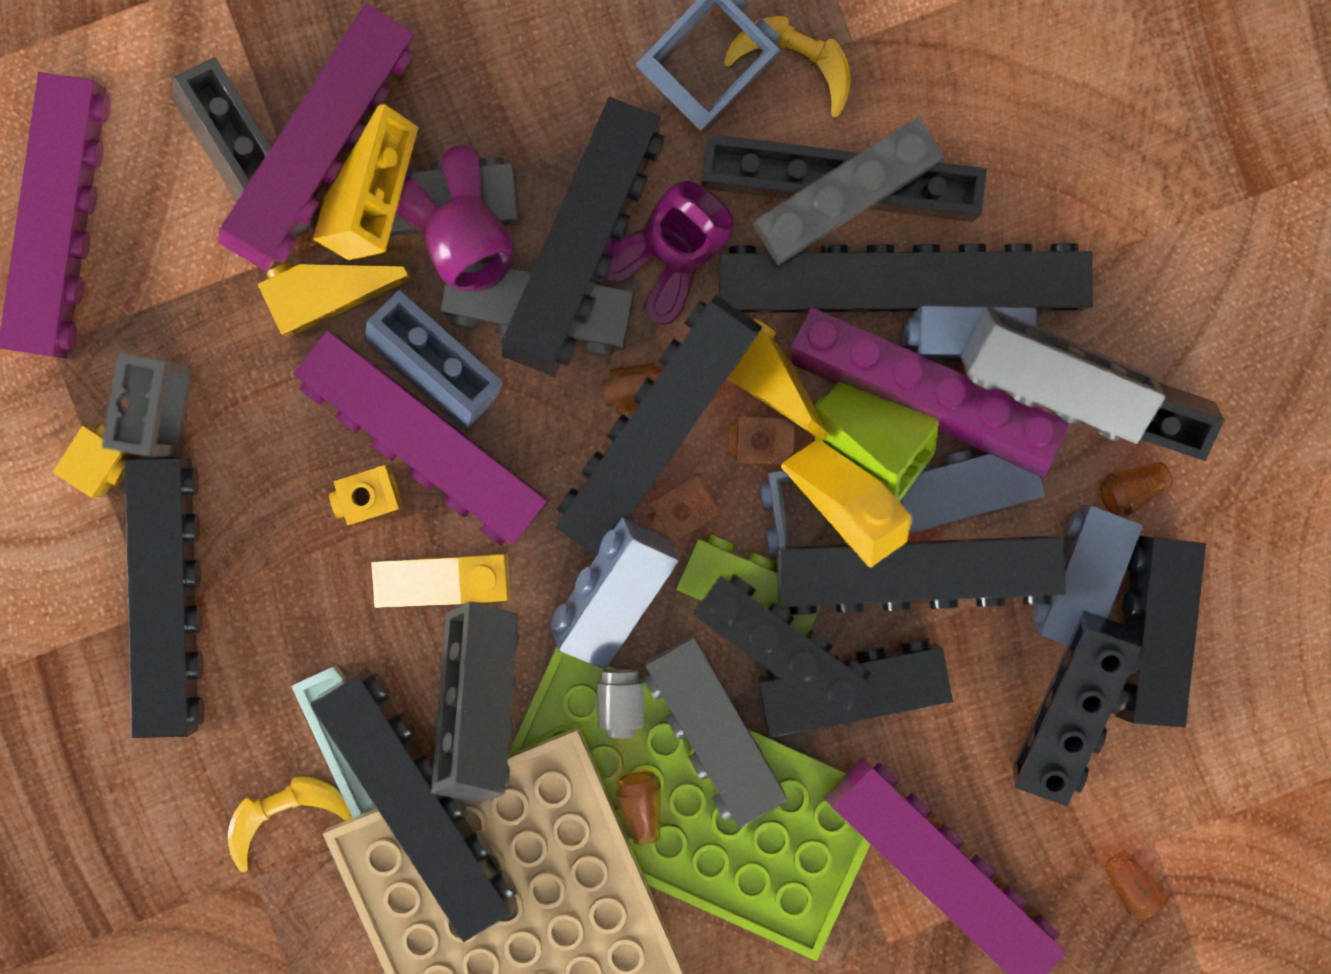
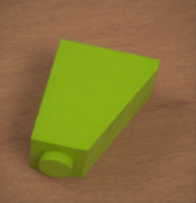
M839 381L827 396H821L815 404V408L829 433L823 442L881 481L899 502L935 454L939 419Z

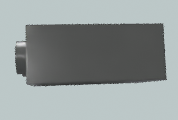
M118 353L102 448L144 456L178 457L193 367ZM125 397L131 401V405L127 409L121 406V401Z

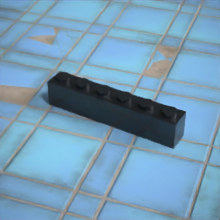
M608 97L501 341L504 358L553 377L556 376L561 364L566 366L570 364L578 343V339L573 338V334L579 322L586 324L590 318L596 301L595 297L590 296L596 281L605 282L613 262V256L608 255L614 240L622 242L629 226L631 216L625 213L630 201L639 202L648 179L647 175L642 174L648 160L656 162L665 139V136L659 134L661 116Z
M707 134L701 186L710 190L789 199L860 153ZM938 163L935 167L869 209L973 222L982 213L987 168Z
M715 295L708 305L701 300L697 303L684 323L691 330L683 342L680 343L676 339L672 340L658 360L659 363L665 366L656 381L650 377L645 379L632 400L639 404L630 419L624 414L619 417L607 435L614 442L606 454L603 455L596 451L582 471V474L588 480L580 492L572 487L557 508L563 516L555 528L595 556L599 553L600 544L606 533L614 530L622 517L629 519L762 329L761 325L718 295Z
M191 459L125 460L132 738L188 737L197 732L198 725L204 721V700L202 697H197V679H201L203 675V655L201 651H196V633L201 632L202 610L200 605H195V587L200 586L201 565L198 559L194 560L193 541H198L200 536V521L198 514H193L192 495H197L199 476L197 469L192 468Z
M1054 535L912 541L905 543L871 568L868 567L849 544L776 547L778 604L780 607H789V614L791 615L816 614L817 605H836V612L854 613L863 612L864 603H883V610L900 611L910 610L911 601H929L930 608L946 609L957 608L958 599H976L977 606L992 607L1005 605V597H1023V604L1038 605L1052 603V595H1066L1064 539Z
M365 666L321 693L310 706L464 943L511 915L517 900L515 897L517 895L515 884L506 871L502 870L499 872L490 858L492 855L490 845L483 834L479 831L474 833L464 818L467 816V812L461 799L431 793L433 756L428 752L423 754L414 740L416 731L411 721L404 713L398 714L388 698L391 697V693L384 679L378 673L372 674L369 668Z

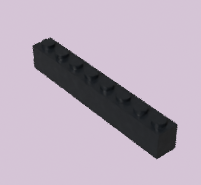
M1027 243L1004 245V252H986V244L958 245V252H940V245L918 244L912 246V252L895 253L894 245L889 244L866 246V253H848L847 245L821 246V253H802L801 251L777 266L770 253H756V246L737 245L729 246V254H720L719 297L742 313H808L811 307L822 312H914L921 306H988L1036 308V311H1083L1092 307V251H1078L1077 243L1051 244L1050 251L1032 252V244Z

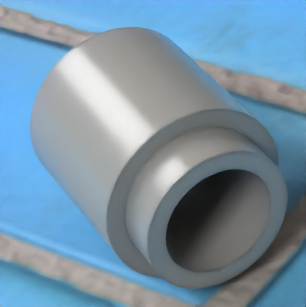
M611 669L602 671V681L597 682V727L607 729V737H634L635 729L644 727V685L642 681H639L638 670Z

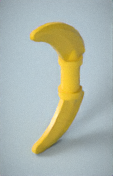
M786 16L764 18L763 20L781 38L775 44L776 46L792 49L809 57L810 61L818 65L829 85L832 98L831 115L837 118L845 107L851 87L849 63L840 45L834 39H828L826 42L820 39L817 41L795 31V28L789 25V19ZM742 31L731 43L724 59V65L731 67L742 56L760 48Z
M295 776L291 780V785L285 787V790L265 799L259 798L255 800L253 797H246L235 810L228 831L230 854L241 872L247 871L250 841L261 823L270 819V816L290 807L295 808L300 805L327 809L340 816L344 821L353 818L341 792L323 780L314 777Z

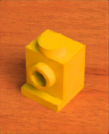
M382 465L333 481L336 491L329 493L331 507L336 518L345 517L347 525L356 524L405 508L392 465ZM361 487L367 489L370 494V500L364 506L359 505L354 497L355 492Z

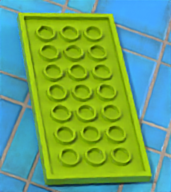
M556 647L508 755L579 726L649 886L817 961L870 846V843L824 799L848 772L748 727L782 786L788 801L745 826L738 828L733 817L725 821L712 799V796L717 794L718 791L710 777L702 781L688 757L694 754L695 751L687 737L678 740L665 717L672 713L664 697L655 700L644 680L639 678V681H642L644 685V727L635 729L634 737H607V729L597 727V682L602 681V671L604 669L559 651L558 647ZM609 664L606 670L619 668Z

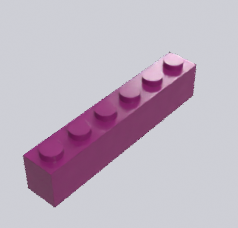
M364 4L220 226L217 243L267 273L275 260L282 264L285 262L297 241L295 237L291 236L299 222L305 225L309 224L321 203V200L317 199L316 195L323 184L331 187L343 167L344 162L339 160L347 146L353 149L367 126L363 121L370 110L375 112L379 105L385 104L392 90L386 86L392 75L395 73L401 77L408 68L415 54L409 50L414 35L412 31L370 5Z
M38 72L0 329V349L67 359L68 350H72L75 345L77 326L72 322L75 304L78 305L80 303L84 289L83 279L79 277L81 260L87 257L90 249V234L86 232L88 213H93L97 201V190L95 186H92L95 168L101 166L104 152L103 142L99 140L101 124L107 121L110 113V98L106 95L107 89L94 80Z
M813 307L810 308L791 346V362L793 365L832 383L837 384L839 381L939 419V431L1042 478H1045L1071 423L1040 408L1027 406L1016 400L1013 396L995 388H983L970 380L966 375Z
M327 330L293 373L303 382L299 387L300 391L319 405L324 400L331 403L339 410L335 417L342 424L355 433L360 428H363L375 438L371 445L378 452L391 461H394L399 456L411 466L408 474L427 489H430L435 484L448 495L444 502L450 508L465 518L471 512L484 523L480 530L500 546L506 540L512 545L516 544L550 501L331 331Z
M861 758L824 797L828 804L1007 974H1048L1066 954L1055 942L1060 933L1041 915L1034 921L1023 912L1028 903L1009 885L1001 891L991 881L997 873L977 854L971 860L965 857L958 850L964 842L945 824L937 830L926 819L932 811L913 793L906 799L894 789L899 780L885 766L878 762L872 768Z

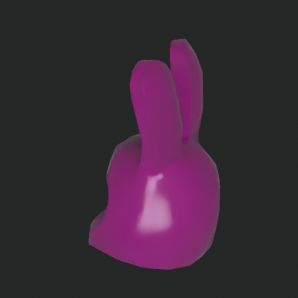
M466 145L454 146L447 150L441 159V166L452 195V200L437 207L415 179L405 176L396 214L421 230L430 258L439 275L448 285L457 290L480 291L491 288L502 280L512 263L514 248L500 219L481 197V170L476 151ZM495 253L493 260L484 269L472 273L462 272L472 263Z
M693 181L676 183L659 200L643 229L624 237L622 242L616 241L612 243L608 255L613 256V262L606 279L612 282L622 281L655 255L658 260L666 265V268L647 297L645 311L654 322L663 325L673 323L684 310L694 273L715 256L731 238L734 228L733 216L720 199L705 187Z

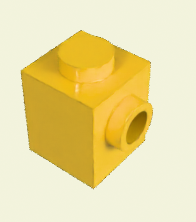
M101 423L99 428L95 426H82L52 472L91 498L105 497L112 485L117 487L125 479V460H129L132 453L102 448L105 424Z

